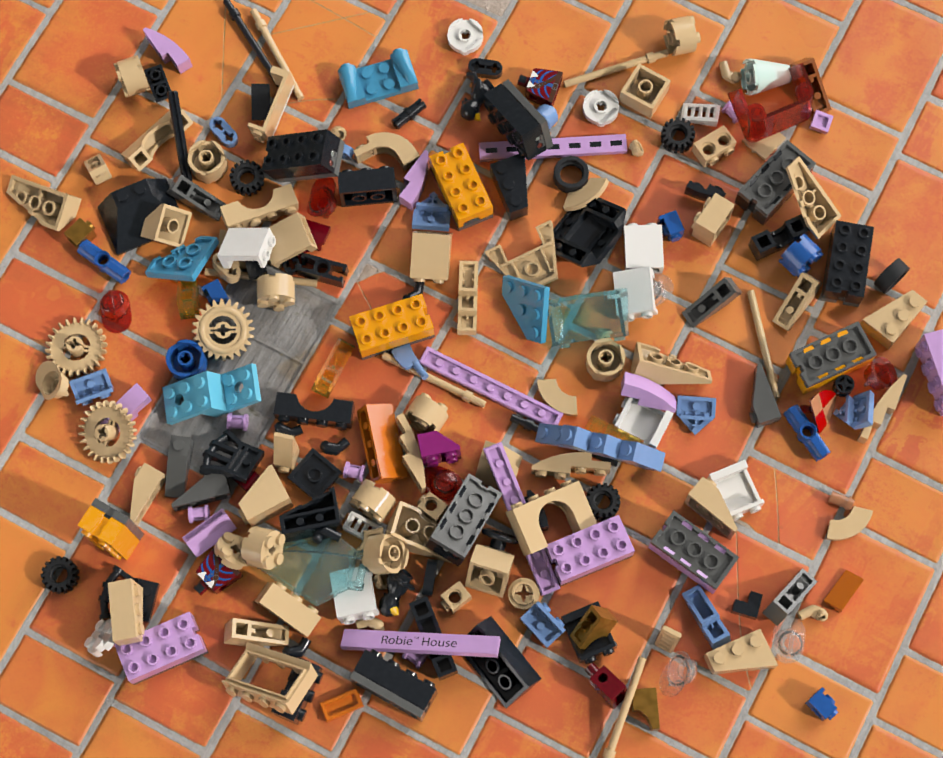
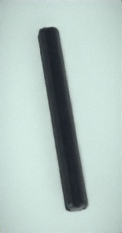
M169 91L167 95L180 173L192 181L178 92Z

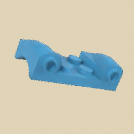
M402 48L395 49L390 55L389 60L356 69L355 65L345 63L338 69L339 80L349 109L419 89L408 51Z

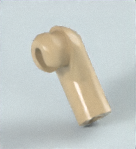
M810 605L797 612L801 621L808 617L819 621H826L828 619L827 611L817 605Z

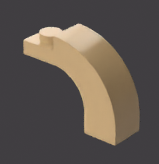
M389 132L366 136L367 144H361L353 150L354 158L358 164L375 155L388 154L398 160L404 171L410 169L420 157L415 147L407 139Z

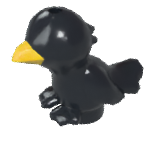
M467 72L466 77L472 83L471 99L464 98L465 101H462L461 116L468 121H481L480 107L485 102L483 94L494 88V86L488 79L482 82L477 77L476 72Z
M405 569L400 570L398 573L387 574L388 593H384V596L379 601V611L383 616L392 617L399 615L398 608L401 596L408 589L415 590L414 586L409 583L413 577Z

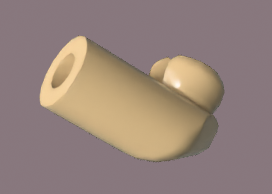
M727 61L719 63L724 80L732 84H736L741 80V73L730 71Z
M376 617L371 620L360 619L355 621L359 630L367 627L379 631L385 630L383 621Z

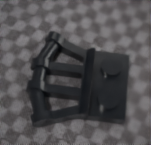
M227 429L223 432V435L216 440H212L209 444V449L203 452V463L200 466L199 472L202 475L223 474L228 479L233 478L246 484L264 457V451L242 442ZM226 441H231L237 447V449L224 443ZM222 451L226 454L231 455L232 457L231 459H229L215 452ZM213 460L225 466L210 465Z
M114 565L112 573L102 584V595H99L98 598L101 609L99 619L105 621L111 619L108 609V583L116 581L118 576L121 575L126 579H133L143 587V622L150 623L160 584L133 578Z

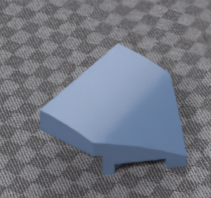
M432 192L427 199L421 203H416V208L413 211L412 229L449 232L451 218L449 206L444 204L435 192Z
M868 390L855 395L853 398L847 394L844 405L840 410L836 409L833 414L855 430L872 426L874 393Z
M677 396L676 415L694 435L715 418L716 398Z

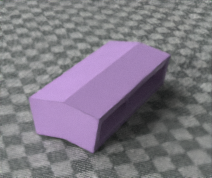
M220 509L182 538L194 555L199 557L214 546L225 532H233L237 528L225 511Z

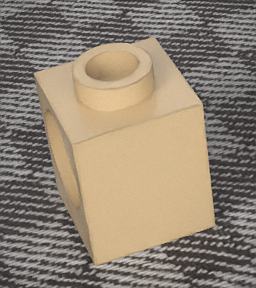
M430 491L427 495L423 494L417 502L419 504L417 507L423 511V514L436 523L441 520L448 509V505ZM429 503H435L437 508L429 511L426 509V506Z
M458 581L441 594L442 601L440 603L447 612L450 610L454 614L472 600V596L462 583ZM452 594H457L460 596V600L457 603H452L449 597Z

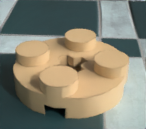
M225 532L215 544V555H219L222 559L221 563L226 567L240 570L245 566H249L245 564L247 562L241 556L243 537L231 532Z

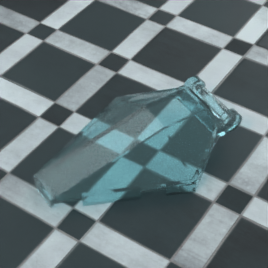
M312 537L284 543L282 553L284 559L281 565H277L271 570L258 567L257 569L262 570L270 578L280 582L289 590L300 594L305 600L317 607L344 591H363L365 585L363 581L367 567L362 564L364 550H356L343 538H340L339 542L327 538L322 540L320 544H316L312 541ZM361 559L356 580L351 581L356 560Z

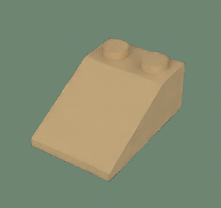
M702 477L689 492L684 503L727 538L731 539L738 528L719 489L716 487L717 484L710 478Z

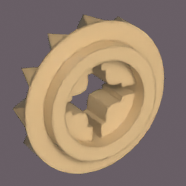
M519 578L511 583L508 589V598L515 608L529 609L538 602L540 592L533 580ZM523 586H525L527 593L533 594L526 596L524 602L520 595L515 594L520 593Z

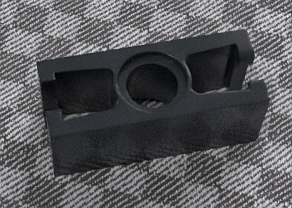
M302 252V264H298L297 267L298 276L316 279L319 282L340 288L344 287V278L333 276L332 272L344 273L347 276L349 270L346 264ZM308 263L314 265L313 269L302 268V265L305 266ZM321 268H327L325 273L318 272Z

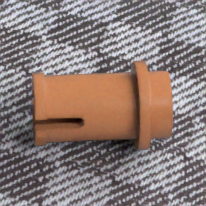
M832 491L828 502L845 508V511L847 509L851 511L855 500L852 499V496L847 497Z

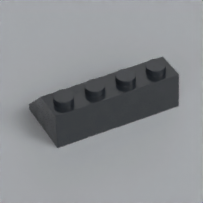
M492 616L478 623L467 634L500 636L498 658L465 656V658L505 708L512 705L542 679Z

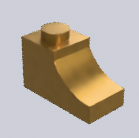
M591 605L570 634V637L580 649L585 650L594 640L603 636L607 637L618 621L607 608Z
M656 688L636 689L630 705L632 712L640 713L647 720L650 731H658L660 723Z

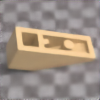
M802 272L772 322L789 331L814 299L823 283L811 275Z
M274 432L273 464L278 469L277 471L288 474L289 471L292 472L296 467L300 449L294 436Z
M145 462L143 466H139L136 470L133 484L130 519L136 526L139 525L166 482V475Z
M232 618L225 624L224 644L246 646V643L249 642L259 646H288L289 626Z

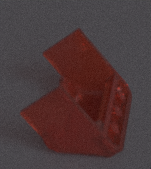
M803 62L788 68L796 87L795 96L797 102L766 114L764 107L759 103L747 105L741 88L727 93L743 135L748 142L760 141L802 123L811 117L814 91Z

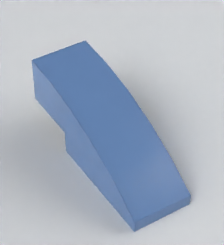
M698 584L683 592L682 596L712 649L714 650L730 642V633L720 620L718 612L701 586Z

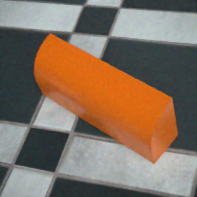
M364 405L357 410L371 481L376 484H384L407 478V470L402 463L403 451L399 443V433L393 405Z

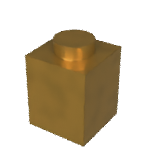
M81 218L64 232L67 239L77 248L82 241L87 239L91 242L97 236L94 232L95 227L88 220L84 222Z

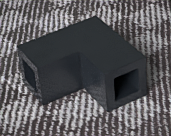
M750 591L747 602L735 599L731 613L756 620L763 594Z

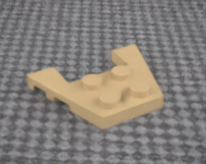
M551 220L535 227L543 245L510 261L507 260L500 244L485 251V254L505 275L541 285H546L558 279L554 230Z

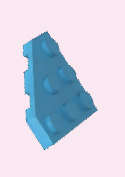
M200 236L194 239V243L186 247L183 244L171 250L172 254L163 258L161 256L154 258L145 271L148 278L194 282L219 244L217 237Z
M510 275L503 276L502 296L526 339L540 344L546 343L550 287Z

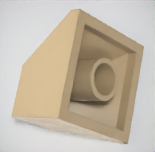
M161 203L145 218L140 236L179 247L184 244L192 212Z
M485 441L483 449L496 443ZM503 446L516 477L523 456ZM482 450L475 477L482 481V485H490L498 489Z

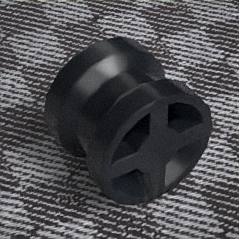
M848 375L839 376L833 384V392L839 397H846L854 388V380Z

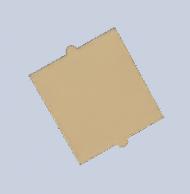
M763 119L742 142L751 149L752 153L755 152L765 161L783 143L786 137L776 130V127H773Z

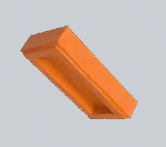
M357 688L319 703L327 723L364 707Z

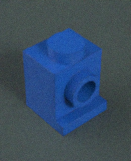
M676 210L658 217L657 224L662 225V234L667 236L669 241L676 242L683 237L685 229Z
M218 279L201 287L211 306H213V300L218 305L220 299H223L224 304L229 300Z
M823 687L805 703L822 721L827 718L831 720L838 713L833 698L828 694H823L825 691Z

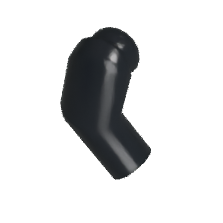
M415 282L414 291L404 295L403 299L419 294L423 295L424 282Z
M277 422L274 426L275 432L294 437L304 434L301 425L290 428L284 425L283 422Z
M344 437L338 443L323 441L320 444V448L325 454L336 456L346 449L350 443Z
M323 527L313 533L312 541L320 544L322 540L330 538L339 542L342 533L330 527Z
M303 637L297 646H285L282 653L300 658L304 655L312 641Z

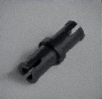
M419 98L408 108L405 107L403 112L392 119L391 122L399 130L408 121L414 120L415 116L427 108V106Z

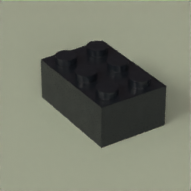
M394 167L362 168L357 171L346 169L339 172L338 186L342 207L397 202Z

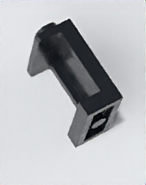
M598 601L561 616V621L565 624L564 628L579 663H592L597 660L596 656L601 654L604 657L614 653V649L618 646L611 632L607 637L603 636L594 640L585 650L580 649L570 637V634L591 605L601 607Z

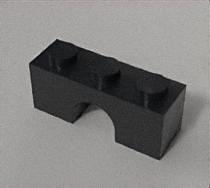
M801 214L785 221L783 226L773 232L766 230L751 237L748 246L758 261L789 247L794 241H801L800 236L803 234L808 236L810 230Z

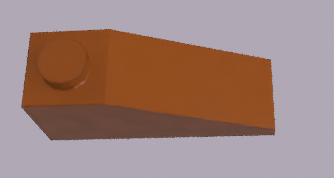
M804 58L790 64L794 71L795 82L812 114L814 115L816 110L824 113L832 110L814 58Z

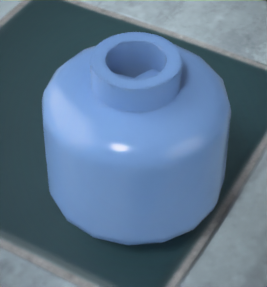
M542 104L536 109L547 120L550 130L558 121L556 109L548 104Z

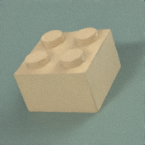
M638 63L620 92L619 102L651 119L667 94L671 80Z
M717 193L712 198H707L702 212L699 211L693 220L694 223L691 226L693 229L691 236L709 247L712 246L729 221L735 204Z

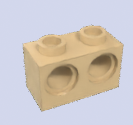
M723 125L693 143L692 152L704 168L708 165L713 166L724 155L727 157L735 151L736 140ZM719 141H724L727 145H721ZM708 150L712 154L707 155L703 151Z

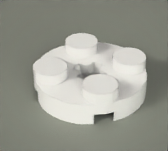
M461 18L455 20L448 29V44L454 51L464 56L475 52L483 42L481 25L473 19L463 20ZM464 33L466 35L468 33L470 35L468 39H463L461 34Z
M593 90L586 95L582 111L589 122L598 127H604L617 118L619 101L616 95L609 90ZM599 104L601 106L604 104L605 110H598L597 105Z
M103 619L99 620L95 625V631L84 643L88 652L95 657L102 656V651L105 649L109 651L115 644L112 638L111 619L106 621Z

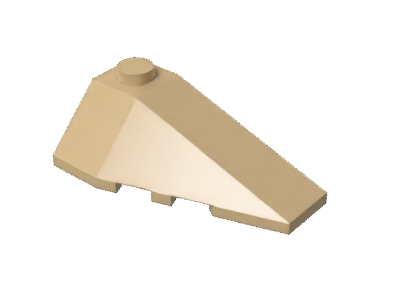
M798 156L786 167V171L805 224L814 237L819 239L841 217V214L800 156Z
M15 175L11 176L6 191L18 204L26 208L30 215L38 219L42 226L56 231H60L76 217L82 200L73 195Z
M636 342L631 365L632 374L642 376L657 384L712 383L709 370L691 362L682 363L673 354L669 357L660 353L661 349L655 346Z
M399 501L387 525L385 534L397 533L401 535L405 540L403 542L405 548H408L409 552L452 563L425 547L438 523L427 518L419 508Z

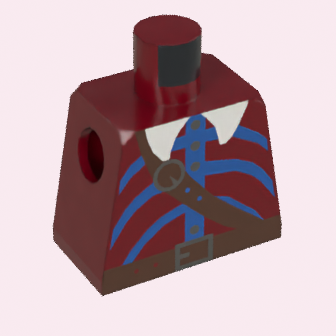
M534 68L531 77L520 75L517 85L526 88L525 97L528 100L539 105L548 104L553 106L562 83L563 72Z
M214 548L196 570L201 580L193 588L201 596L209 588L218 594L243 577L239 570L223 565L219 555H215Z
M593 662L587 666L585 672L591 677V686L615 709L625 698L627 692L626 685L604 665L600 669Z

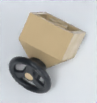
M483 528L482 534L492 538L490 546L476 544L470 560L465 587L503 598L514 560V555L506 552L505 547L507 543L518 544V541L513 535Z

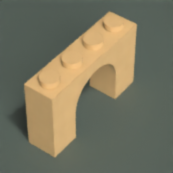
M571 480L560 484L561 488L557 490L555 487L544 491L545 495L541 497L538 494L527 498V503L522 504L521 501L511 505V510L505 512L524 556L548 547L539 525V514L545 504H554L562 509L573 533L597 524L579 480L573 483Z

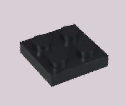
M312 448L287 478L309 497L314 498L317 495L319 497L326 493L343 473Z

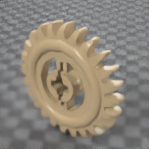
M220 299L219 305L213 300L212 307L206 303L207 310L205 311L200 308L199 310L202 315H195L199 321L192 322L197 327V329L191 331L192 333H197L193 340L200 341L198 345L200 347L203 346V353L209 351L208 358L215 354L216 361L220 356H222L223 361H226L227 355L233 360L234 353L240 357L239 350L241 349L246 352L247 349L244 344L251 345V342L247 339L254 337V335L249 333V331L255 329L249 326L253 320L246 319L250 313L243 314L245 307L237 309L238 302L231 306L230 299L226 304H224L223 299ZM219 316H227L236 323V326H231L228 322L222 321L217 323L215 327H209L212 320ZM222 324L225 325V328L236 329L225 332V335L218 331H210L221 328ZM231 333H237L234 340L226 344L217 343L210 336V334H216L217 337L224 339L230 336Z
M73 317L72 324L65 319L66 326L58 323L60 330L52 328L55 335L48 334L52 341L45 342L47 346L51 347L45 349V352L50 354L46 356V359L53 360L61 373L64 375L68 373L70 378L76 373V376L80 377L82 372L84 375H87L88 370L91 372L95 371L94 366H101L98 361L105 360L102 355L106 354L107 350L103 348L107 347L108 343L103 342L106 340V335H101L103 330L101 328L98 329L97 323L92 325L91 320L88 319L85 324L83 317L80 318L78 323L76 318ZM77 336L86 337L90 342V346L85 345ZM63 350L69 351L73 357H81L85 353L88 354L81 360L73 361L64 355Z
M107 400L96 402V406L91 405L89 407L91 411L84 412L88 417L80 418L85 422V424L78 426L84 429L78 435L85 436L80 443H87L83 450L90 449L88 456L95 455L94 461L100 460V463L107 461L108 464L119 462L120 458L125 459L126 454L131 453L130 447L135 446L132 440L137 439V436L133 435L134 432H137V429L133 428L136 422L131 421L133 415H127L128 409L123 408L121 403L116 405L115 401L109 402ZM105 418H110L107 424H100ZM118 424L120 428L119 439L114 445L108 446L110 440H115L118 437L119 429L116 426Z

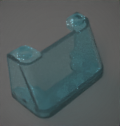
M627 288L550 299L548 319L552 345H559V349L571 347L570 343L609 337L614 338V341L626 340L625 336L629 335Z

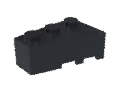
M517 154L490 164L491 177L510 221L528 215L525 156Z
M334 487L328 489V492L319 497L318 495L315 496L308 503L299 505L279 516L281 531L285 535V543L311 538L317 529L323 527H330L338 532L343 531Z
M313 663L311 664L318 676L293 715L286 712L280 713L272 708L271 712L296 725H298L299 721L303 722L307 710H305L308 702L311 703L315 696L314 687L316 684H320L324 675L322 673L323 669ZM294 670L291 671L285 689L281 691V695L285 696L299 676Z

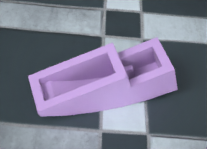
M146 27L143 29L145 37L164 64L172 61L180 74L193 67L190 58L175 42L157 31Z
M427 150L423 151L405 175L404 185L406 187L399 195L400 203L411 211L419 201L427 180L429 164Z
M629 372L624 373L621 382L622 396L638 399V405L676 412V397L668 390L642 376Z
M136 383L116 402V405L121 403L123 408H127V415L132 414L131 421L139 416L138 412L149 404L152 399ZM105 418L100 424H107L110 418Z

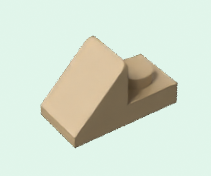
M100 153L84 161L96 185L112 178Z

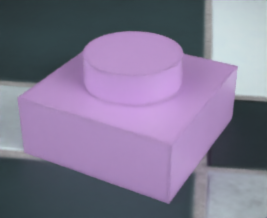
M816 110L809 129L826 135L834 116Z

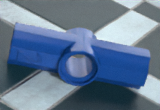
M87 239L81 242L77 253L98 267L101 272L106 273L120 284L129 279L131 271L112 258L108 252L101 250ZM108 259L107 263L100 264L102 260Z
M798 404L783 413L796 432L797 439L805 445L816 462L830 454L831 451L817 433L816 426L808 420ZM802 430H809L811 436H805Z

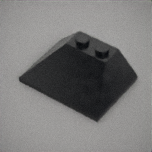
M143 179L111 192L99 204L98 210L117 255L154 241L140 235L145 218L161 203L179 208L176 200L166 193L169 188L167 179Z
M595 198L587 203V206L584 208L567 211L553 229L556 256L580 267L600 264L622 236L626 215L625 208L602 198Z

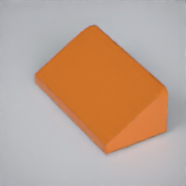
M845 570L824 599V602L839 613L842 612L864 579Z

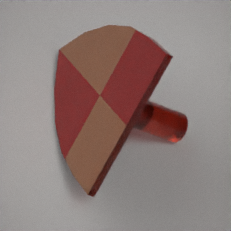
M830 390L817 392L809 400L810 405H800L803 413L813 414L818 434L828 424L835 406L836 393Z

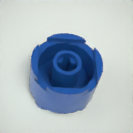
M806 234L800 236L802 240L799 243L794 241L781 255L782 259L778 260L794 277H799L802 272L807 273L811 269L809 265L814 261L817 262L824 255L821 252L822 249Z
M180 340L171 346L166 353V364L173 377L178 381L207 370V358L202 348L192 340Z

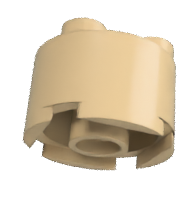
M684 16L664 22L663 30L667 29L664 41L669 54L673 53L672 56L696 51L697 43H700L701 37L699 32H696L694 16Z
M138 55L114 63L125 97H131L151 90Z
M200 140L190 147L188 164L193 175L198 180L210 184L223 177L228 169V165L220 144L212 140Z
M275 273V277H269V274H265L257 278V307L284 311V307L295 305V282L292 276Z
M609 338L595 341L588 349L586 356V369L594 380L603 382L612 381L621 375L625 363L623 347Z
M426 393L416 396L404 414L406 419L411 421L410 426L421 434L432 431L439 432L449 417L447 406L440 402L436 403Z
M365 479L352 496L349 504L356 509L360 508L363 510L362 515L367 519H374L381 524L395 505L396 499L384 488H378L374 486L376 483Z
M258 526L250 528L248 530L250 534L248 537H244L241 545L242 559L247 562L245 564L266 570H271L277 565H281L284 559L282 553L285 535L279 531Z
M397 533L368 537L364 546L362 564L377 575L398 573L406 567L409 559V550L405 548L403 543L405 542L404 538Z

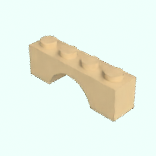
M181 109L183 127L185 131L193 124V121L189 118L185 111ZM170 110L121 153L122 157L133 169L140 172L153 160L155 151L165 141L174 137Z
M291 184L273 189L272 199L262 208L250 209L243 206L239 201L220 206L221 216L227 231L228 228L256 227L262 222L274 221L280 216H289L299 210V202Z

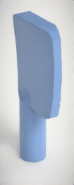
M410 344L392 350L391 354L403 369L414 368L422 380H426L429 377L420 365Z

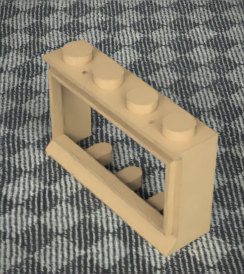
M247 642L244 653L226 679L222 680V683L226 688V692L233 697L239 696L248 702H257L265 708L271 707L280 713L286 712L293 715L318 675L311 662ZM257 657L261 658L266 664L273 662L282 669L285 667L292 668L295 673L299 674L285 696L241 681Z

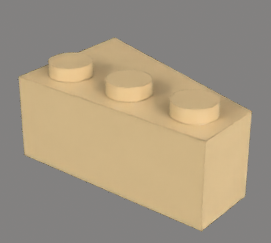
M911 290L862 319L860 325L864 332L889 350L928 301L914 290Z
M131 578L109 582L108 593L113 642L119 646L142 642L145 632L143 625V587Z
M277 581L276 584L267 582L254 602L262 605L271 614L280 618L303 636L308 637L322 618L318 615L319 611L311 605L307 607L302 604L303 599L295 593L291 596L286 592L287 588Z
M761 629L711 650L703 656L712 675L775 669L778 666Z

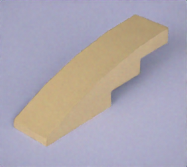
M460 261L457 335H476L478 261Z
M903 374L875 405L873 425L862 428L857 442L864 444L868 440L871 429H878L882 425L885 413L891 415L895 411L907 375Z
M404 413L396 416V423L403 433L399 436V443L406 453L402 457V463L421 494L425 493L426 483L420 449L412 428Z

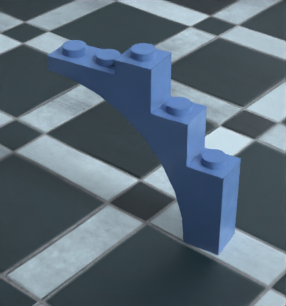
M539 423L535 442L591 453L646 470L659 472L662 471L666 454L639 442L621 440L608 434L594 433L578 426L570 425L559 426Z

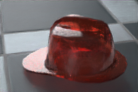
M332 177L319 178L313 184L307 205V211L311 216L329 218V215L335 211L337 207V201L334 196L336 184Z
M109 290L100 301L102 323L108 331L121 333L132 322L130 301L124 292Z
M878 357L873 360L864 371V378L866 380L864 387L870 386L875 391L890 388L897 381V373L891 362L884 357Z
M426 466L424 468L425 493L428 494L430 491L441 500H453L463 484L460 476L441 466L430 468Z

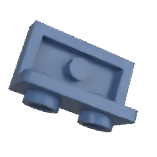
M106 368L69 381L76 399V405L80 403L82 406L93 402L92 399L100 397V399L107 398L114 391Z
M538 601L519 619L548 648L566 631L563 628L565 624L558 617L554 618L549 613L551 609L547 604Z

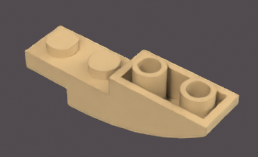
M586 452L565 453L546 458L532 465L531 474H535L539 478L554 476L558 480L570 478L571 470L576 474L591 472L596 476H605L610 473L611 462L592 460V454Z

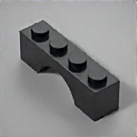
M277 392L273 414L275 419L283 423L296 421L299 425L312 423L321 428L335 426V429L346 430V428H352L355 405L353 401L334 399L331 405L324 410L309 411L300 405L296 394Z
M428 596L409 603L419 632L442 633ZM429 654L439 681L458 674L452 655Z

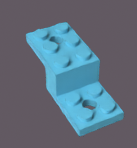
M252 363L224 374L205 371L162 387L167 424L171 425L201 414L219 417L261 402L256 364ZM243 383V389L240 392L239 387ZM183 396L184 401L180 405V399Z

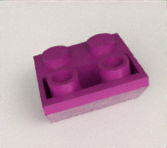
M438 431L417 434L423 466L430 468L438 466V463L441 462L451 464L461 459L460 445Z

